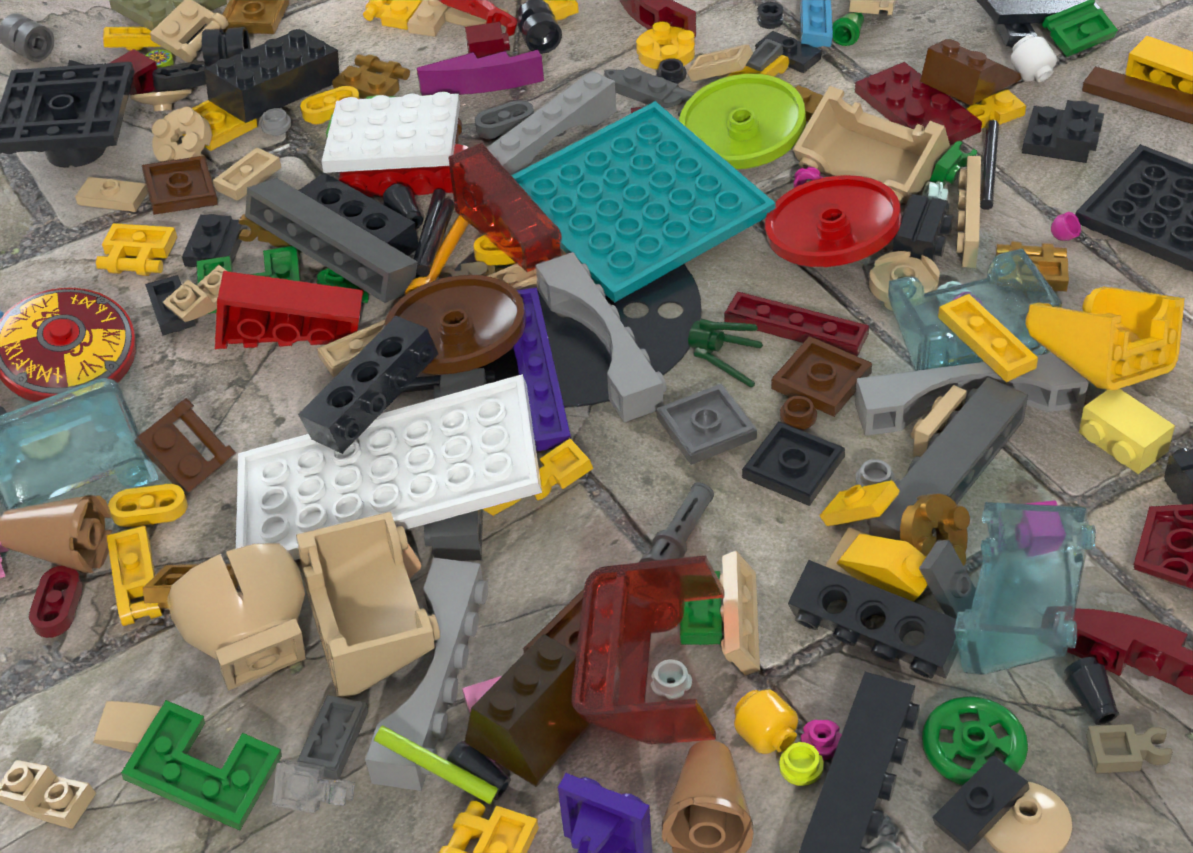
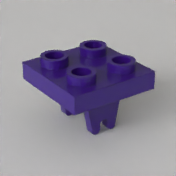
M565 773L558 786L563 832L565 837L571 839L572 848L578 849L577 853H652L650 806L648 804H645L635 795L629 793L619 794L606 789L591 778H578Z

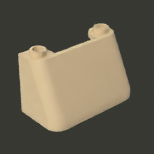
M829 86L793 148L794 154L799 161V166L805 169L807 167H814L820 173L830 177L853 175L875 179L886 184L895 192L900 205L902 203L907 204L909 197L912 194L917 195L926 183L930 181L936 163L951 148L945 126L929 121L925 129L920 124H917L915 129L899 125L863 112L860 103L854 102L853 106L846 103L842 99L845 94L844 91Z
M391 512L296 534L308 600L337 697L345 699L354 697L434 649V640L440 639L437 619L434 614L428 616L424 608H419L403 563L402 550L408 549L406 533L403 526L396 527Z

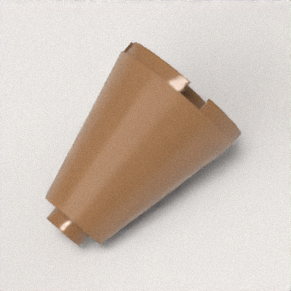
M85 495L9 509L0 517V543L4 548L75 569L82 573H93L92 569H100L109 553L106 535L112 534V530H105V518H111L110 509L106 500L99 495Z
M700 741L694 744L688 751L663 817L662 839L664 844L666 841L672 847V853H746L752 846L754 826L732 754L726 745L718 741Z

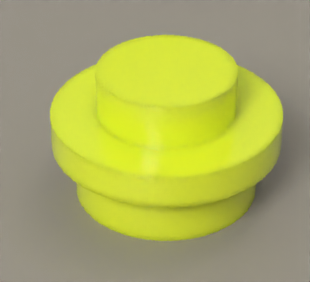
M804 742L794 743L780 757V773L791 784L798 786L813 784L823 773V758L811 744Z

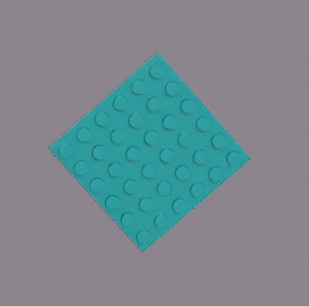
M656 101L499 182L500 192L556 247L559 246L566 254L574 252L580 263H585L588 266L593 282L600 284L604 293L614 303L766 218L767 213L776 208V203Z

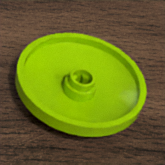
M739 74L716 80L698 90L684 105L679 121L738 170L770 163L790 151L796 145L805 129L806 113L804 101L800 93L786 81L764 74Z

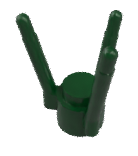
M706 319L695 321L688 336L689 347L695 349L694 356L707 360L751 388L755 386L753 380L710 353L713 351L718 352L724 342L762 348L763 344L760 341L724 334V331H721H756L758 326L746 323L713 322Z

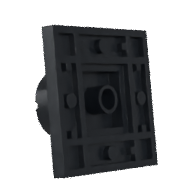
M132 62L11 70L0 102V153L45 152L47 160L51 164L63 168L85 166L100 158L106 147L117 146L135 73Z

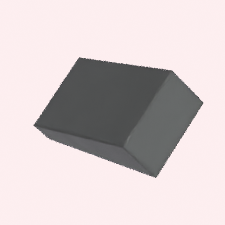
M766 39L753 52L745 66L761 72L783 54L782 44Z

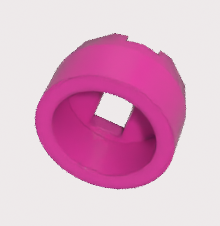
M1066 212L1054 219L1051 224V233L1060 241H1069L1081 234V225L1074 213Z

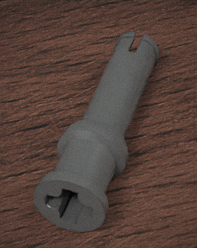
M701 482L694 483L667 529L657 532L653 538L651 551L649 554L643 555L638 562L640 572L648 580L657 584H664L672 577V567L676 561L682 559L686 554V541L708 504L713 500L714 492L708 485Z

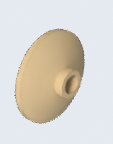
M191 90L144 93L130 95V98L143 104L153 105L154 111L172 110V103L186 98L192 92Z
M1028 782L1030 789L1016 801L1015 805L984 836L987 842L999 853H1061L1070 840L1072 819L1067 806L1060 797L1044 786ZM1020 811L1030 812L1034 816H1025Z

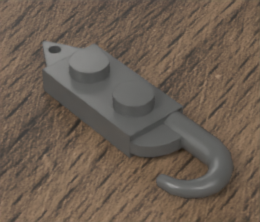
M628 66L625 70H604V76L615 81L616 93L648 105L656 101L663 108H670L680 104L682 101L686 103L695 94L680 88L677 83L640 71L637 68Z

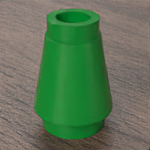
M850 12L833 23V40L838 45L850 46L857 42L864 23L862 13Z

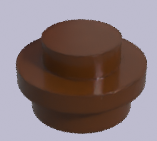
M793 396L787 399L781 407L780 420L782 423L799 430L808 429L817 420V410L813 402L807 397Z

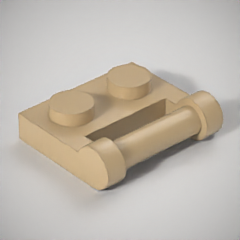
M184 0L150 32L151 40L186 62H192L197 57V52L202 48L203 30L189 44L186 42L205 24L207 26L204 29L223 31L228 26V21L222 14L213 13L193 0Z

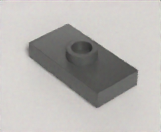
M938 540L919 569L943 613L962 621L966 630L983 601L950 540Z
M327 695L296 762L298 772L339 780L368 714L367 703Z

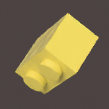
M1117 389L1106 390L1084 406L1079 433L1089 442L1096 444L1113 456L1118 462L1139 474L1169 451L1175 425L1123 390Z

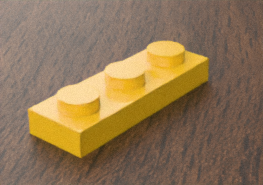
M970 294L939 307L938 318L1005 382L1037 368L1038 357Z

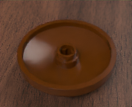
M458 275L429 282L409 292L392 307L384 323L385 327L395 316L426 327L439 354L421 373L444 375L466 372L482 367L506 354L514 347L524 333L526 312L522 297L510 284L489 276Z

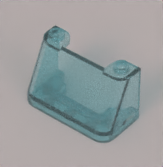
M1023 248L997 255L990 263L987 278L933 292L924 293L923 284L918 278L913 276L889 281V301L915 371L984 362L938 318L940 306L967 294H970L1035 355L1050 353L1049 350L1030 336L1025 324L1026 316L1029 312L1030 304L1041 302L1048 303L1052 307L1061 308L1062 302Z
M109 378L97 379L0 415V503L4 512L9 509L42 504L43 501L115 473L119 482L128 488L140 487L159 479L151 459L134 442L137 436L140 435V432L116 381Z
M985 502L982 521L987 523L989 537L986 540H982L981 543L983 563L972 609L958 612L954 627L964 673L987 675L1065 656L1068 647L1075 648L1077 623L1073 620L1087 550H1094L1096 529L1095 525L1088 524L1086 507Z

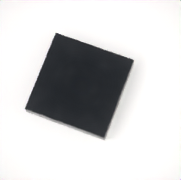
M778 421L743 467L742 478L810 506L844 459L845 448Z

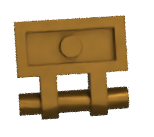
M358 54L355 58V65L360 68L349 65L332 83L334 89L341 86L356 88L360 99L376 95L394 96L400 90L398 78L407 80L410 76V70L402 67L398 62L389 61L387 63L380 61L377 56L371 54L366 56Z
M1011 241L1010 245H996V287L1067 292L1069 283L1067 248L1054 247L1051 243H1042V246L1022 245V242Z

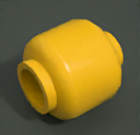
M770 689L752 690L737 703L734 710L735 729L756 752L761 754H769L776 750L784 752L796 740L797 733L795 730L798 725V715L776 692Z

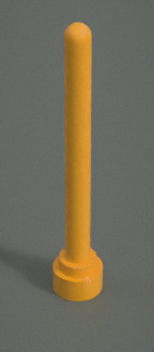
M466 203L438 250L430 274L426 277L413 279L406 289L405 295L438 278L477 211L474 203Z

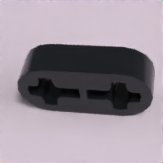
M188 62L157 68L152 72L154 89L166 92L205 85L204 68L208 66L202 62Z

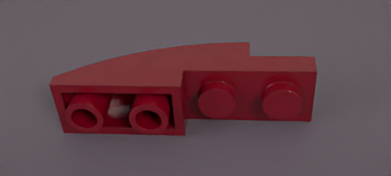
M619 0L627 13L648 30L653 29V25L657 22H667L672 27L692 31L694 38L696 37V11L673 0Z
M1060 608L1048 611L1041 640L1051 644L1054 648L1068 652L1081 659L1095 657L1098 664H1103L1107 671L1121 676L1126 665H1129L1147 676H1153L1179 688L1184 693L1193 695V651L1184 647L1188 636L1187 633L1161 623L1119 612L1082 608Z

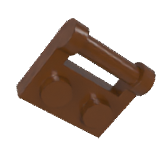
M187 398L137 436L134 441L172 484L178 485L183 489L185 497L237 454L230 445L225 446L192 410L194 405ZM182 420L215 457L208 462L174 424Z

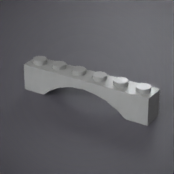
M590 71L466 163L470 194L494 206L505 197L500 192L499 182L527 168L541 149L554 137L578 125L598 126L617 112L615 81Z
M574 252L536 264L538 291L550 310L582 323L593 331L605 344L612 358L607 373L608 396L623 422L625 423L655 412L656 408L664 406L663 393L666 392L667 387L663 375L659 371L655 372L652 368L646 350L639 349L630 327H624L620 321L617 308L614 305H609L601 285H595L588 266L585 263L581 264Z
M1051 353L1036 355L1038 357L1036 369L1008 382H1005L985 362L857 378L855 406L864 434L867 436L902 431L912 421L931 411L935 400L939 396L944 397L953 385L966 390L967 398L973 388L978 389L986 378L989 377L1028 394V406L1052 412L1083 408L1089 381Z
M441 558L433 559L423 590L429 616L434 614L437 619L440 639L437 640L434 658L427 674L415 692L395 712L377 723L365 759L372 784L422 791L426 775L433 774L375 742L374 738L379 728L383 725L437 755L435 749L438 738H444L447 729L448 716L446 711L448 704H454L457 698V675L459 669L464 670L467 665L469 655L467 643L469 637H474L477 633L479 623L477 611L479 604L484 605L488 596V581L483 580L480 563Z

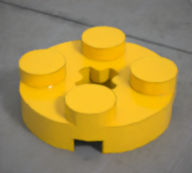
M667 22L655 23L653 29L645 31L636 40L639 61L644 66L656 70L663 60L671 58L680 60L683 66L687 65L695 56L694 33L690 30L672 27Z

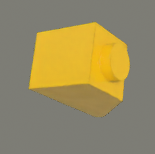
M859 534L836 562L852 577L913 602L928 585L919 569L926 556L906 541Z

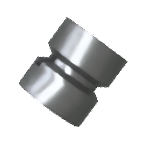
M19 13L8 15L0 25V43L4 47L33 62H40L51 54L54 47V35L49 28Z

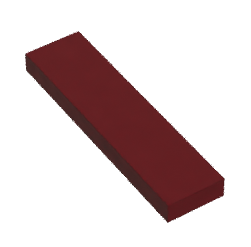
M738 291L724 313V322L756 324L758 326L756 331L804 343L810 336L857 357L869 335V325Z

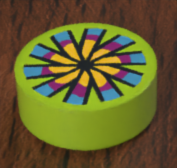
M153 50L145 55L156 62L157 68L174 65L172 54L168 50Z

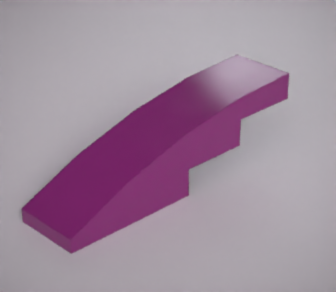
M538 50L509 57L506 51L478 59L474 53H469L417 67L419 88L422 96L434 95L438 92L459 95L486 93L544 81L542 56Z

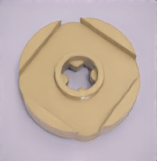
M187 106L170 112L163 119L155 121L152 126V133L154 134L152 141L153 152L160 162L204 156L201 154V151L204 149L205 144L209 146L211 142L212 132L209 122ZM183 134H186V135L182 138V143L179 144V143H178L179 138H180Z
M895 251L880 256L875 261V267L870 270L869 288L877 299L883 301L884 306L891 311H900L904 307H915L933 302L936 299L940 272L937 265L931 259L921 255V260L910 257L911 252ZM903 277L907 281L899 280L898 278Z

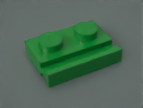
M1087 0L1048 16L1044 20L1042 26L1044 28L1048 27L1051 31V38L1066 57L1112 39L1116 35L1118 29L1101 8H1096L1094 5L1095 0Z

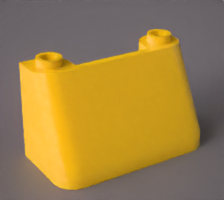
M1104 286L1094 289L1085 297L1082 306L1083 312L1052 307L1048 303L1038 302L1030 304L1025 324L1030 336L1094 386L1107 390H1117L1169 373L1174 369L1180 352L1185 298Z

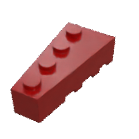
M223 271L217 297L215 349H227L228 344L242 343L244 348H258L259 343L278 342L279 347L292 346L297 341H308L311 345H327L358 331L363 290Z

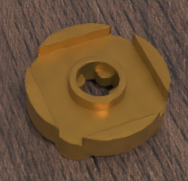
M927 494L917 497L916 499L919 500L914 505H908L902 515L900 540L909 542L926 557L938 540H950L964 566L966 564L968 543L967 527L970 523L967 509L963 506H957L954 500L944 494ZM933 528L936 530V537L932 536Z

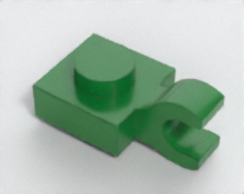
M955 142L936 163L929 182L936 183L940 181L943 183V187L947 182L953 184L959 175L960 169L967 166V157L976 156L977 150L973 149L970 153L965 154L960 151L963 142Z

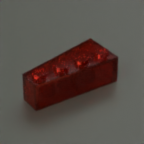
M483 143L448 157L455 212L482 235L488 237L489 241L506 253L508 257L527 273L536 269V264L561 256L560 242L562 241V236L559 228L547 217Z

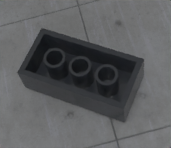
M291 30L286 35L276 39H269L262 45L252 49H245L240 54L228 59L218 60L215 64L204 68L208 100L245 123L261 117L269 109L284 107L333 85L332 81L339 75L338 50L304 30Z

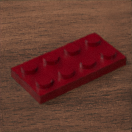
M906 62L896 64L893 67L855 82V93L891 122L911 129H915L917 124L924 126L925 129L929 121L945 126L950 146L957 141H962L981 132V120L947 94L920 82L921 74Z

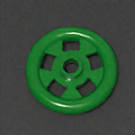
M966 696L948 700L937 706L930 713L922 730V746L929 763L943 777L960 785H964L988 761L986 759L990 758L995 751H999L1006 757L1003 763L1016 773L1022 768L1027 758V735L1019 719L1006 707L986 698ZM977 714L979 721H966L962 723L959 715ZM999 723L1008 736L998 739L991 726ZM941 729L954 731L952 743L939 741ZM976 735L982 740L972 741L969 739V736ZM956 754L967 760L974 761L971 768L967 769L954 763L953 760Z

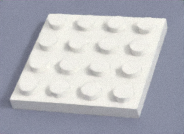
M438 92L434 95L419 96L418 94H407L403 97L392 98L379 95L372 99L347 97L336 101L322 157L323 173L452 166L460 108L459 94Z

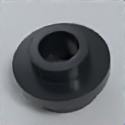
M671 58L663 60L659 64L656 75L679 84L685 80L687 72L680 60Z

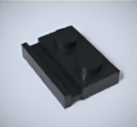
M200 214L182 255L184 266L197 267V261L230 256L233 264L242 242L239 239V234L243 229H247L248 226L239 224V220H232V216Z

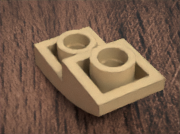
M218 265L197 285L188 279L163 301L164 305L184 322L197 319L216 310L222 274L226 270Z
M106 701L93 743L133 753L161 706Z
M21 760L14 762L0 782L1 803L40 820L71 829L76 825L96 795V792L89 783L57 777L49 766Z

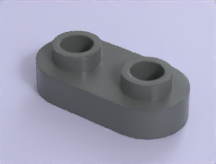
M517 100L482 111L475 117L476 132L479 136L486 139H496L499 136L505 135L534 113L533 105L527 101Z

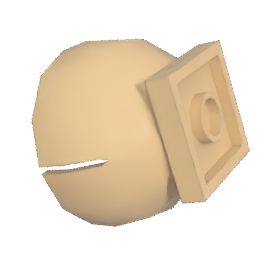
M279 543L252 544L226 551L241 589L238 593L221 554L193 567L171 586L167 602L172 621L187 643L218 660L228 691L306 659L303 636L298 625V618L305 596L303 582L296 562L289 551Z

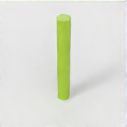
M383 725L379 728L374 738L375 742L488 804H491L499 789Z

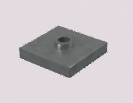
M722 383L656 408L657 419L690 465L757 439L756 427Z

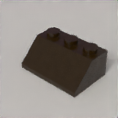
M543 634L471 707L464 742L537 787L603 713L607 704L579 654Z

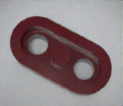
M61 565L49 569L42 575L29 611V620L37 635L52 638L63 634L70 628L83 590V584L77 570Z

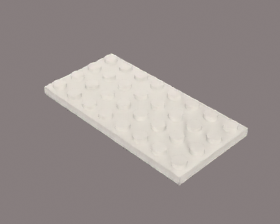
M523 374L381 413L343 454L311 440L309 434L238 453L236 549L252 544L279 543L296 560L300 559L296 534L391 512L396 527L403 526L404 530L542 493L528 390Z

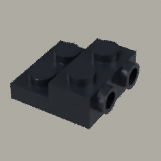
M1067 100L1065 110L1055 109L1050 106H1034L1024 138L1022 153L1087 163L1089 152L1096 151L1104 113L1098 112V104H1091L1086 101Z

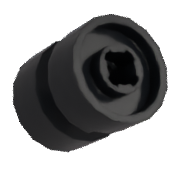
M528 0L523 3L517 10L515 17L527 47L531 51L538 50L540 54L551 52L560 44L562 30L549 4L543 0Z
M245 27L228 28L225 34L222 30L204 29L202 32V53L204 63L207 66L215 64L218 60L228 59L240 54L245 49H251L249 34Z

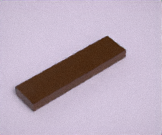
M1097 66L1094 67L1083 82V92L1193 124V94Z

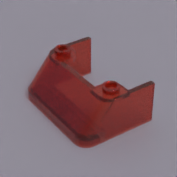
M706 555L604 566L596 569L588 576L584 585L571 697L573 708L585 722L651 745L716 740V731L696 699L645 703L651 633L666 632L675 628L683 618L685 602L724 598L725 590Z

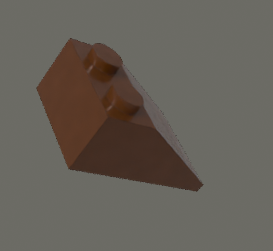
M945 39L928 47L920 82L972 106L1021 80L1019 72L988 59L982 52L970 51L961 47L960 43L955 40Z

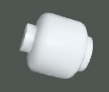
M1029 35L1020 39L1013 46L1010 61L1024 81L1037 80V82H1043L1053 74L1054 71L1052 69L1056 65L1057 56L1043 37Z

